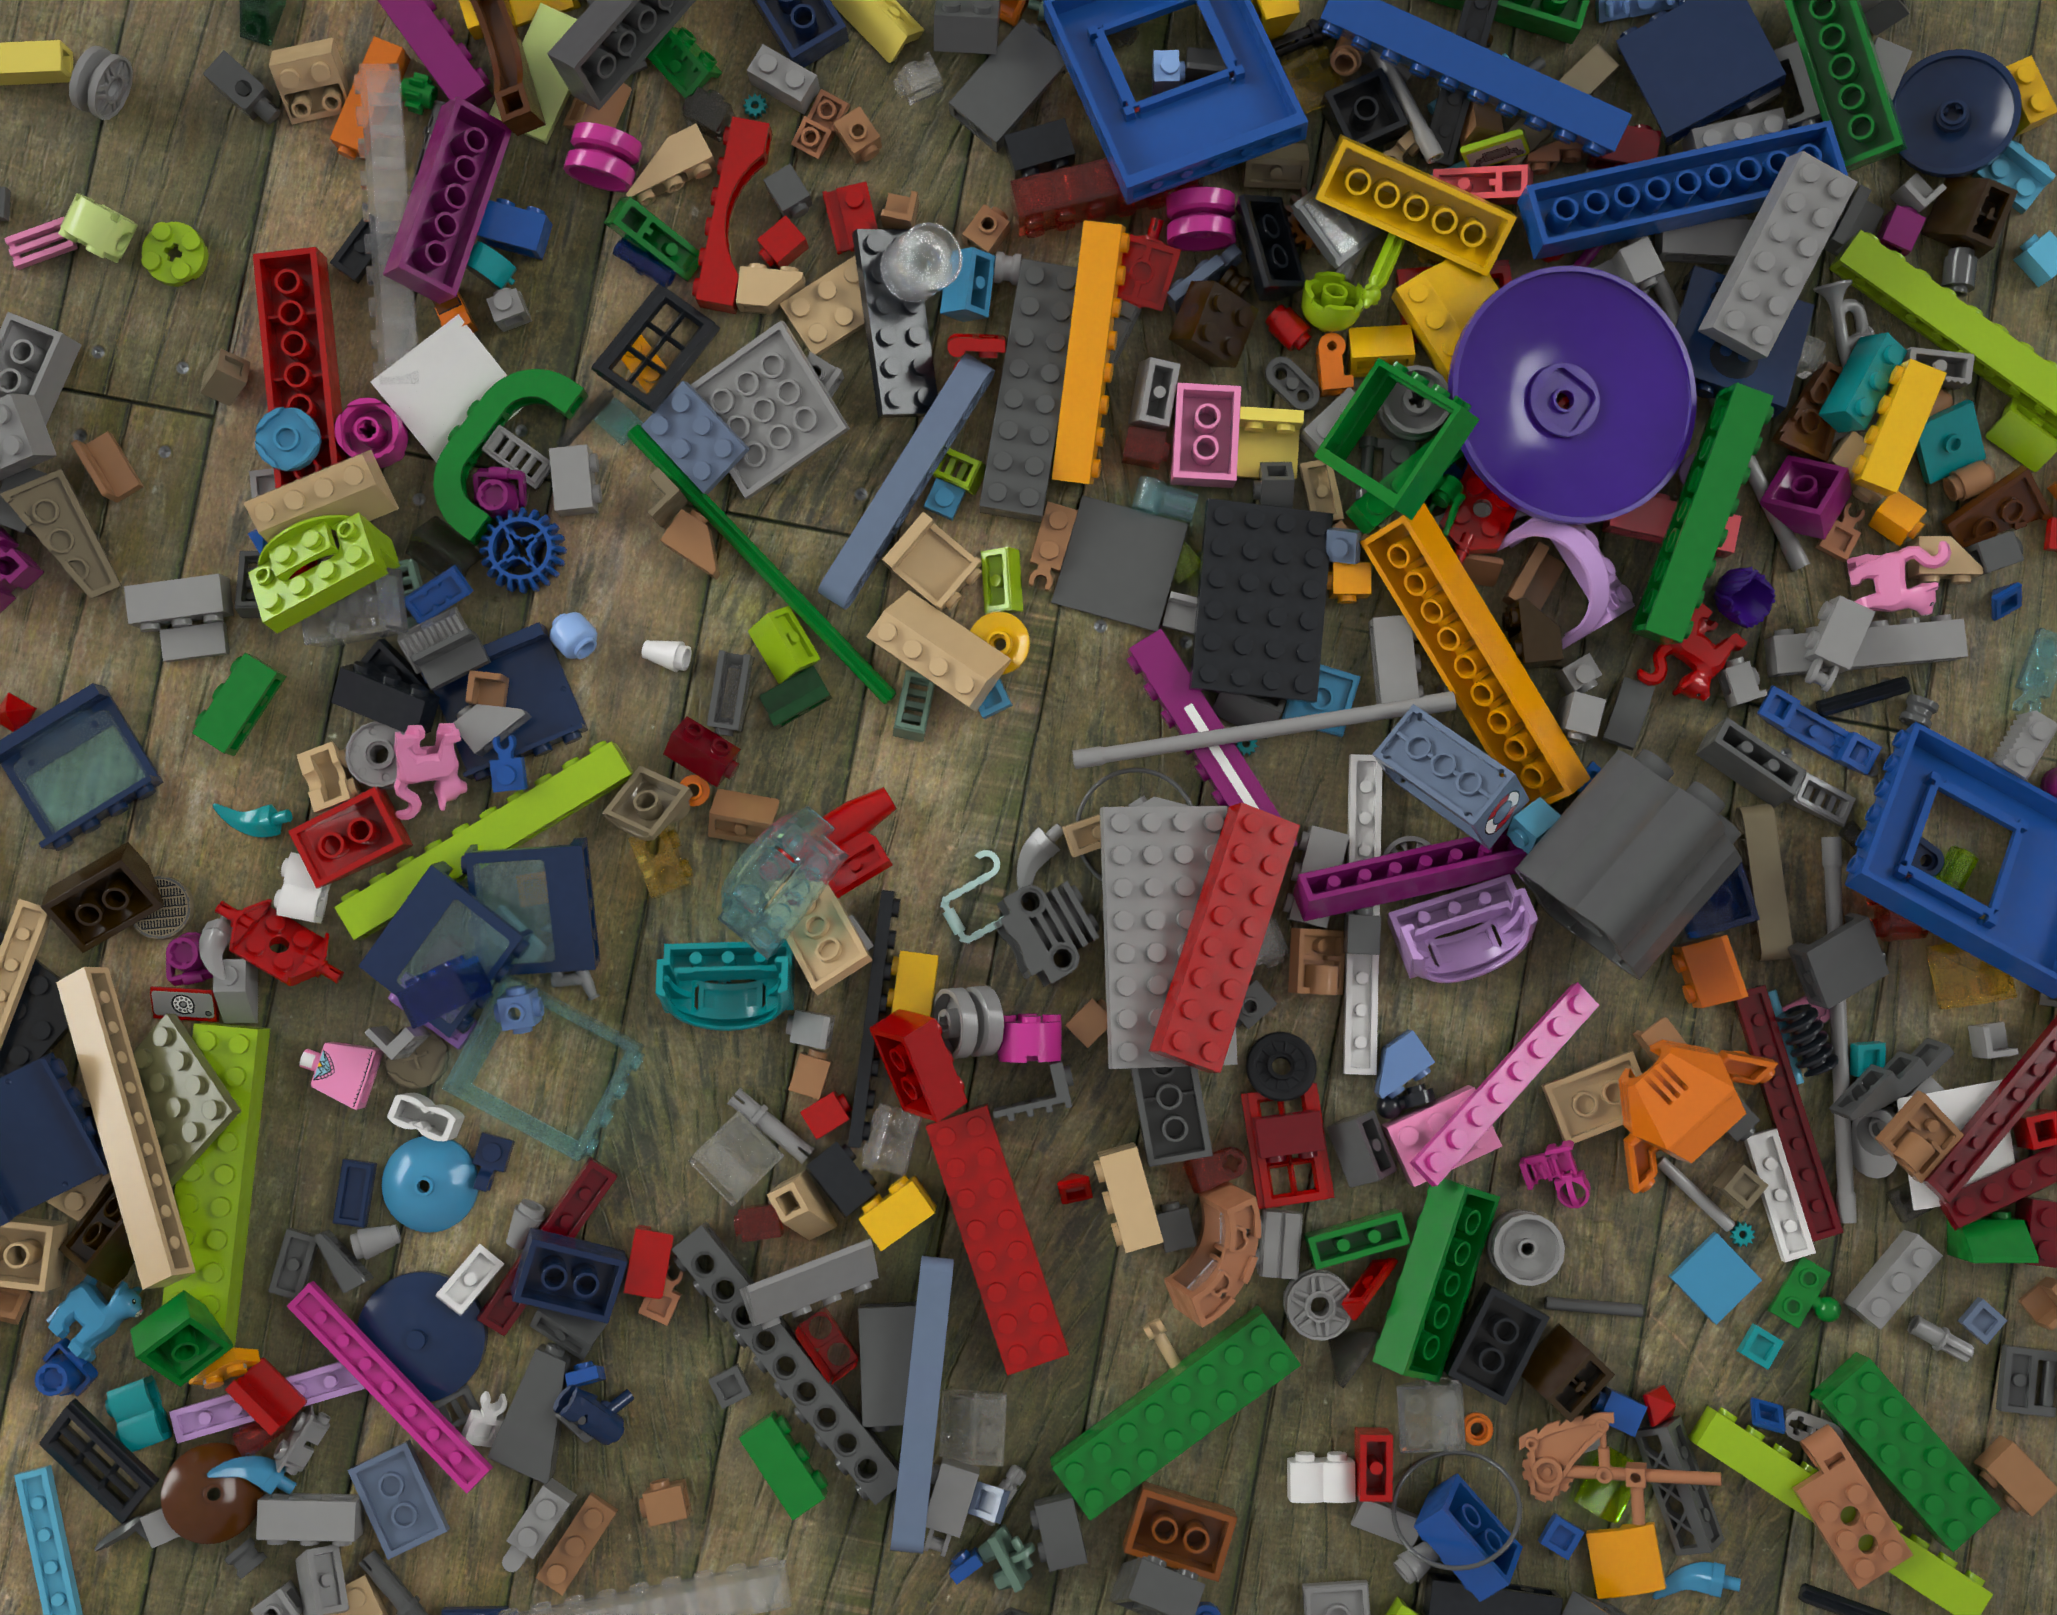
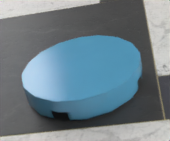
M290 407L275 408L263 416L257 424L255 431L257 433L255 448L262 460L275 469L286 472L301 470L311 464L319 453L321 445L320 429L314 419L301 409Z

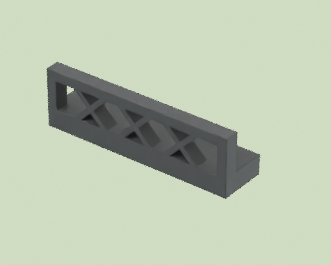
M1681 1415L1672 1416L1655 1427L1649 1426L1638 1429L1635 1439L1643 1462L1647 1463V1469H1658L1662 1465L1668 1470L1700 1471ZM1658 1435L1662 1445L1660 1454L1649 1447L1646 1436ZM1651 1482L1677 1556L1712 1553L1725 1540L1705 1485H1670L1669 1483ZM1671 1496L1683 1504L1685 1511L1682 1516L1671 1509L1669 1503ZM1682 1527L1694 1535L1696 1544L1684 1545L1680 1534Z

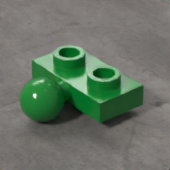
M1801 1257L1796 1260L1767 1311L1799 1329L1811 1307L1814 1308L1816 1316L1821 1321L1828 1323L1836 1321L1840 1317L1842 1309L1840 1303L1835 1298L1818 1296L1831 1273L1807 1258Z

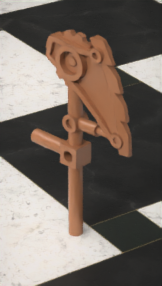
M1595 1412L1583 1418L1584 1414L1578 1415L1572 1422L1566 1419L1561 1424L1560 1420L1547 1423L1539 1432L1538 1428L1519 1437V1450L1524 1447L1529 1450L1526 1454L1528 1458H1524L1522 1462V1467L1525 1469L1522 1474L1524 1480L1529 1481L1530 1494L1534 1495L1535 1499L1545 1503L1547 1500L1552 1502L1554 1496L1560 1495V1491L1566 1492L1570 1488L1569 1483L1573 1482L1574 1478L1596 1479L1603 1484H1608L1611 1480L1626 1481V1487H1630L1632 1523L1635 1525H1644L1646 1523L1644 1488H1646L1647 1482L1722 1486L1721 1472L1647 1469V1463L1627 1462L1626 1467H1612L1610 1465V1448L1607 1446L1606 1432L1610 1428L1609 1424L1615 1422L1614 1412ZM1600 1438V1446H1598L1599 1466L1573 1465L1589 1446Z

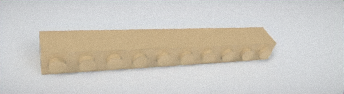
M83 967L56 982L60 999L63 1004L142 1290L167 1287L196 1273L109 968Z

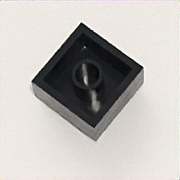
M1382 67L1324 92L1320 108L1336 142L1341 134L1365 146L1376 149L1401 138L1408 125Z

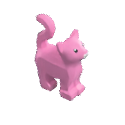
M1945 541L1939 542L1938 554L1935 556H1931L1919 546H1908L1899 551L1883 555L1865 554L1849 558L1847 566L1851 587L1860 586L1863 580L1869 579L1873 580L1876 593L1862 597L1854 602L1873 611L1896 612L1909 608L1917 611L1921 616L1932 614L1936 602V590H1938L1939 584L1937 582L1921 583L1910 589L1907 588L1905 565L1907 561L1915 559L1927 568L1936 569L1942 567L1950 560V545Z
M439 723L436 731L435 746L420 747V741L425 738V730L422 725H408L404 735L400 732H395L394 752L397 757V776L394 788L396 795L409 804L408 808L395 812L397 818L409 820L414 818L421 810L422 802L418 794L408 789V784L436 780L433 789L438 798L441 811L445 810L446 802L454 801L460 794L467 792V783L458 776L459 761L454 750V743L459 742L461 737L459 729H456L454 723Z

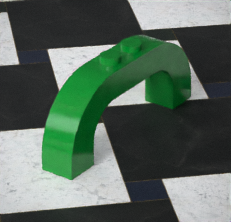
M528 369L512 373L489 388L480 401L475 400L467 411L468 417L461 426L457 425L448 436L449 442L441 452L435 467L434 494L443 517L453 529L470 543L477 546L481 541V536L488 532L487 525H493L495 522L487 513L471 502L467 491L469 473L483 455L482 447L498 425L504 426L517 410L527 405L540 404L548 406L570 421L588 397L583 387L570 378L550 370Z

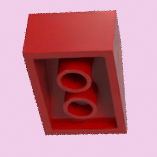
M373 787L288 831L316 889L385 861L413 846L401 820L395 815L396 810L385 789Z

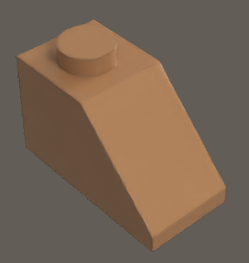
M681 509L660 541L664 546L717 580L720 576L712 531L705 525L708 520L694 510L689 514Z

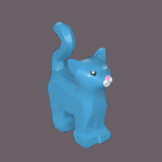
M87 1274L82 1282L69 1290L65 1301L60 1303L46 1319L50 1324L48 1328L57 1337L64 1339L70 1333L72 1323L77 1321L83 1328L71 1340L67 1348L76 1357L92 1362L96 1358L94 1350L101 1342L112 1336L124 1320L131 1317H139L143 1313L141 1306L142 1298L139 1295L142 1291L141 1287L138 1286L131 1289L128 1287L127 1282L121 1281L110 1302H108L96 1286L98 1280Z

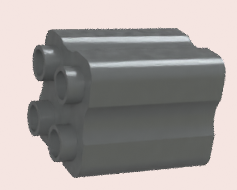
M1642 749L1635 759L1627 753L1618 750L1514 869L1521 880L1535 894V899L1551 918L1638 980L1642 978L1742 862L1740 854L1733 845L1741 836V833L1729 820L1720 815L1726 807L1724 802L1713 791L1699 782L1693 781L1686 791L1670 783L1669 780L1674 775L1673 770L1660 757L1647 749Z

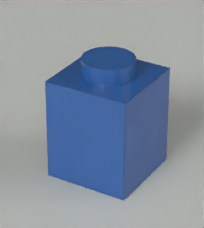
M1605 1386L1593 1398L1591 1403L1592 1413L1614 1412L1615 1422L1610 1423L1609 1426L1633 1437L1636 1436L1648 1408L1640 1401L1608 1386Z

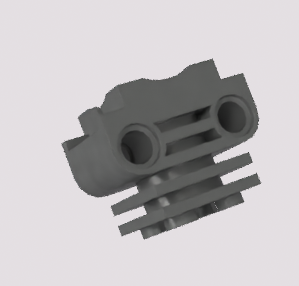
M1068 881L1046 894L1041 888L1028 885L1004 897L1002 901L997 903L1003 917L993 925L1000 937L1013 950L1017 967L1023 978L1027 979L1036 974L1043 987L1056 982L1074 971L1079 963L1077 950L1099 938L1097 931L1100 928L1096 919L1091 913L1088 915L1085 913L1080 904L1084 901L1080 891L1075 885L1070 886ZM1022 897L1031 900L1033 904L1032 911H1027L1022 907ZM1055 953L1063 956L1065 961L1063 968L1055 965L1053 961Z

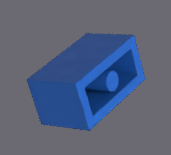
M497 198L496 202L488 201L477 238L487 246L543 260L553 224L545 215V212L539 208L527 206L525 210L515 207V204L511 201Z

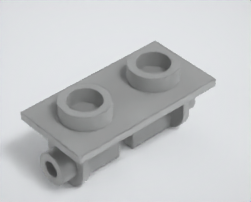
M313 1404L308 1405L304 1412L300 1411L296 1415L291 1426L293 1431L287 1441L283 1439L277 1446L274 1458L278 1473L281 1472L284 1466H286L285 1471L291 1475H296L298 1471L302 1472L314 1453L313 1448L305 1445L306 1441L318 1446L329 1429L331 1417L323 1412H319L318 1416L315 1415Z

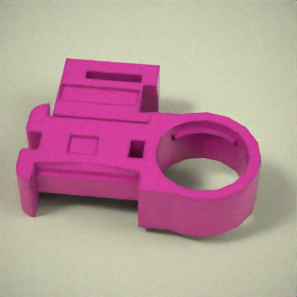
M1563 1141L1559 1147H1557L1556 1143L1549 1144L1546 1147L1545 1154L1540 1153L1522 1157L1519 1166L1528 1190H1532L1540 1179L1546 1180L1548 1178V1181H1553V1178H1555L1554 1184L1560 1203L1569 1208H1580L1588 1202L1591 1186L1584 1170L1578 1171L1571 1152L1574 1147L1573 1141ZM1529 1165H1531V1168H1532V1171H1533V1174H1534V1177H1535V1178H1533V1176H1532V1174H1531ZM1572 1182L1578 1183L1584 1188L1585 1195L1582 1198L1577 1199ZM1566 1184L1569 1197L1563 1192L1562 1186Z

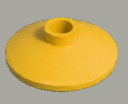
M1006 612L986 614L978 619L970 632L996 648L998 640H1005L1006 647L1000 652L1011 658L1012 661L1002 675L1009 674L1018 669L1028 656L1030 649L1028 630L1023 622L1012 614Z

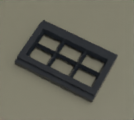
M658 284L592 365L591 369L646 410L655 413L717 335L720 327L669 289ZM665 304L680 313L666 332L651 322ZM686 317L699 328L684 346L673 338L671 334ZM648 327L661 336V338L645 356L632 347V345ZM668 341L678 348L680 352L665 370L651 359L663 344ZM628 351L642 362L626 380L613 369ZM648 365L661 374V376L646 394L632 383Z
M76 1398L64 1408L39 1442V1445L121 1524L132 1516L159 1482V1478ZM71 1421L91 1438L88 1443L69 1425ZM61 1434L80 1451L78 1456L59 1439ZM95 1444L115 1461L113 1466L93 1449ZM85 1457L105 1475L103 1479L83 1462ZM120 1467L139 1485L137 1489L117 1472ZM109 1481L129 1498L127 1502L107 1485Z

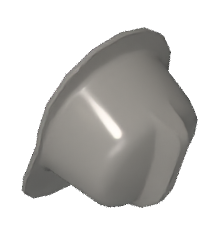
M1894 1107L1882 1108L1852 1122L1853 1165L1860 1173L1867 1177L1876 1179L1887 1177L1895 1170L1898 1164L1875 1140V1137L1896 1115Z

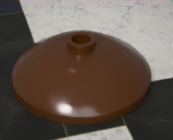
M206 1443L186 1451L172 1464L164 1478L160 1500L162 1512L167 1523L178 1535L199 1544H215L234 1538L251 1524L257 1515L258 1499L264 1495V1491L250 1481L240 1477H207V1473L223 1462L238 1457L250 1456L247 1452L227 1443ZM213 1487L220 1490L219 1498L209 1500L207 1497L208 1490Z

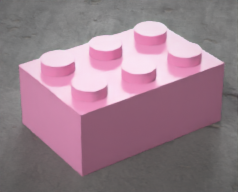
M1177 383L1174 404L1170 485L1234 487L1237 481L1241 386Z
M1466 1085L1436 1099V1101L1427 1103L1381 1125L1408 1184L1416 1187L1427 1182L1410 1162L1476 1090L1475 1087ZM1493 1125L1453 1169L1502 1147Z

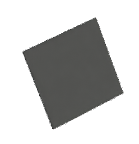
M1082 495L1051 603L1150 631H1158L1189 524Z

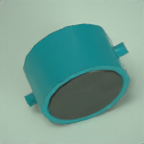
M477 241L472 248L466 268L496 290L505 288L507 283L513 285L515 280L512 276L517 270L516 267L497 251Z

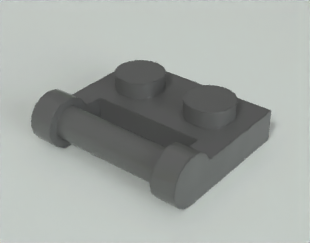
M1373 436L1360 437L1359 448L1362 449L1360 471L1373 478L1374 450L1382 451L1381 480L1384 479L1416 452V441L1383 439ZM1359 486V489L1356 490L1355 500L1357 501L1368 491Z
M2002 1344L1996 1409L2003 1412L2056 1417L2057 1407L2053 1406L2057 1371V1350ZM2038 1360H2043L2039 1403L2034 1404Z

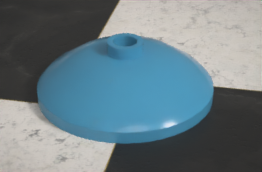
M421 1136L404 1143L391 1155L382 1176V1194L388 1210L401 1224L419 1232H439L458 1224L471 1211L478 1196L479 1190L473 1189L478 1175L476 1164H472L473 1158L462 1145L452 1139L448 1141H434ZM422 1180H426L430 1185L427 1192L420 1188Z

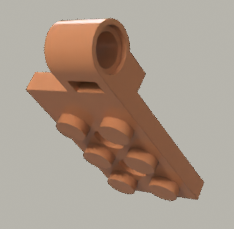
M1826 1424L1801 1440L1800 1445L1805 1454L1820 1471L1792 1487L1852 1585L1859 1590L1913 1556L1834 1429L1829 1424ZM1853 1506L1856 1511L1854 1519L1847 1523L1842 1522V1510L1845 1507ZM1863 1535H1872V1547L1866 1551H1861L1858 1547L1859 1539Z

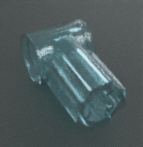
M1141 476L1139 477L1131 508L1153 515L1163 514L1191 522L1199 494L1167 486L1164 481L1156 478Z

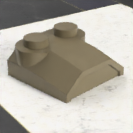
M639 765L602 814L612 824L626 833L644 841L655 840L671 822L681 820L688 814L690 810L689 800L693 794L689 787Z

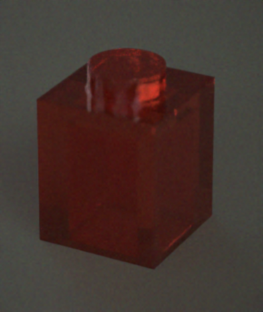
M1129 425L1122 463L1159 470L1161 461L1167 462L1171 443L1165 442L1166 432Z
M771 1203L742 1206L738 1209V1215L734 1216L736 1235L741 1234L742 1242L777 1238L784 1234L783 1223Z

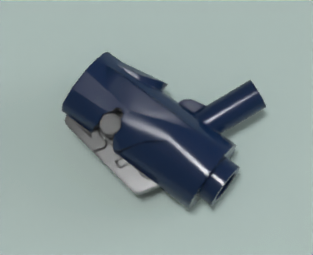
M574 1385L566 1387L559 1394L553 1406L556 1418L585 1443L592 1439L597 1440L603 1445L617 1442L624 1433V1419L617 1413L634 1400L632 1393L626 1389L611 1402L606 1400L600 1402L597 1400L598 1396L593 1393L581 1390Z

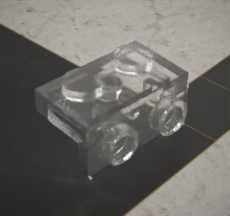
M879 1103L878 1109H876L872 1116L871 1125L873 1128L870 1138L863 1147L862 1156L864 1159L862 1166L872 1170H885L898 1175H906L922 1117L905 1112L902 1107L897 1105Z

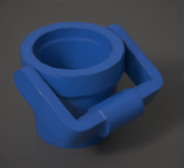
M67 1338L54 1344L42 1358L46 1364L36 1372L35 1386L43 1395L64 1396L74 1393L78 1397L98 1377L97 1369L89 1361L76 1357L67 1348L71 1342Z

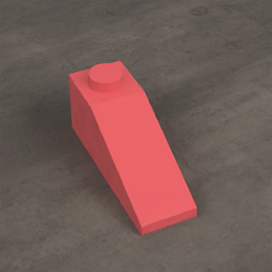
M1528 164L1433 169L1434 177L1496 205L1518 204L1517 201L1525 187L1533 184V170Z

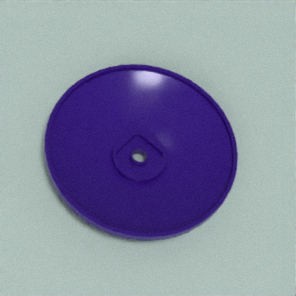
M1572 265L1553 266L1526 273L1510 281L1490 295L1470 317L1457 341L1450 364L1448 392L1451 395L1449 399L1453 400L1455 396H1458L1472 406L1469 412L1480 419L1461 447L1466 460L1476 475L1500 499L1513 508L1537 519L1557 524L1585 525L1608 521L1627 514L1654 497L1668 483L1680 466L1689 447L1695 425L1697 393L1693 367L1686 346L1670 318L1655 301L1632 283L1603 270ZM1558 393H1563L1568 397L1569 406L1567 409H1563L1557 404L1556 397Z

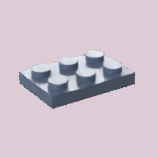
M682 381L665 399L657 411L652 413L641 425L703 494H709L750 450L686 381Z
M410 1440L347 1470L387 1560L450 1529Z

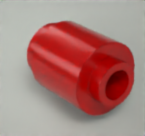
M1283 304L1274 309L1265 321L1269 326L1268 331L1289 351L1295 348L1300 351L1312 338L1309 335L1312 328L1291 307L1286 308Z

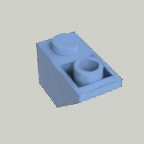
M1407 1029L1382 1047L1374 1089L1377 1097L1383 1099L1388 1096L1392 1099L1405 1090L1403 1084L1412 1078L1418 1081L1431 1072L1429 1066L1434 1064L1435 1061L1413 1030Z

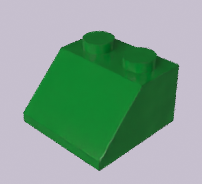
M1998 1210L1990 1214V1216H1985L1954 1231L1946 1218L1947 1255L1971 1263H2039V1256L2025 1221L2012 1217L2011 1211Z
M185 1290L130 1330L136 1358L179 1387L233 1348L232 1341L206 1305Z

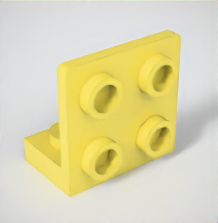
M1240 407L1238 478L1259 479L1260 462H1292L1294 479L1296 480L1299 434L1304 423V410Z

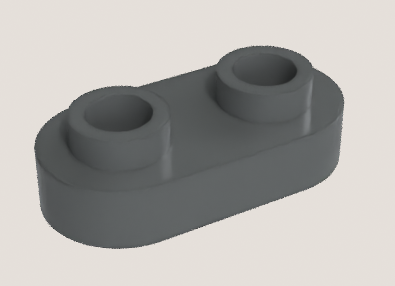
M1276 357L1269 362L1265 370L1267 384L1293 410H1304V413L1311 411L1316 406L1320 397L1318 386L1287 357ZM1283 371L1286 378L1283 380L1277 379L1275 372ZM1305 393L1308 396V400L1306 402L1299 401L1297 394Z

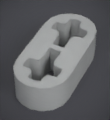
M1796 1408L1784 1411L1786 1428L1784 1434L1800 1442L1814 1433L1816 1429L1829 1424L1843 1442V1432L1833 1422ZM1799 1416V1421L1807 1425L1806 1431L1800 1428H1795L1794 1430L1789 1425L1790 1421L1797 1420Z

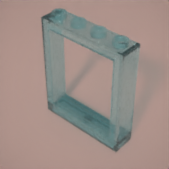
M509 975L504 982L498 983L493 992V998L486 1005L442 1089L579 1162L585 1156L591 1157L597 1148L599 1140L596 1139L600 1128L606 1129L615 1112L610 1109L616 1098L621 1100L630 1085L626 1080L631 1070L636 1072L645 1057V1054L641 1053L645 1045L537 988L538 996L542 998L545 1008L626 1050L579 1141L473 1085L502 1030L501 1023L496 1022L494 1015V1004L497 1003V998L506 992L505 989L509 987L525 985V989L536 988L514 975Z

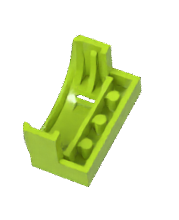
M358 512L352 516H314L292 524L268 542L259 556L258 567L248 572L262 623L278 634L387 575V569L392 571L400 567V563L392 539ZM332 530H335L340 544L338 549L332 535ZM333 555L328 560L321 562L317 566L307 570L306 572L292 579H289L291 575H293L297 570H299L306 564L317 559Z

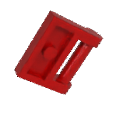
M953 333L947 340V349L953 357H961L966 351H976L979 357L998 358V352L1005 353V337L1000 334Z

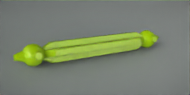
M1391 233L1388 234L1368 279L1369 284L1365 286L1362 292L1365 309H1368L1371 305L1378 304L1381 298L1380 290L1389 280L1405 244V239Z

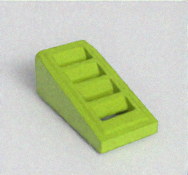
M949 448L932 477L939 478L964 489L969 494L976 495L984 478L986 465L982 461ZM948 456L950 457V460L943 473L941 472V469ZM961 462L962 466L955 478L952 475L958 463ZM972 467V469H971V471H970V473H969V475H968L966 481H964L965 478H966V476H967V474H968V472H969V470H970V468Z

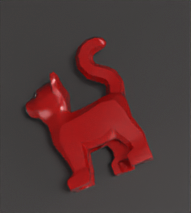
M1702 603L1698 609H1694L1691 618L1694 625L1690 636L1687 639H1683L1682 643L1661 644L1658 646L1653 654L1655 671L1648 673L1643 669H1638L1636 674L1642 683L1649 686L1658 685L1666 677L1668 671L1666 657L1671 654L1693 670L1680 680L1672 694L1676 696L1681 693L1689 699L1705 701L1711 695V679L1723 669L1730 653L1740 651L1747 642L1735 633L1721 640L1716 645L1712 643L1704 634L1714 631L1719 624L1716 621L1709 620L1713 611Z

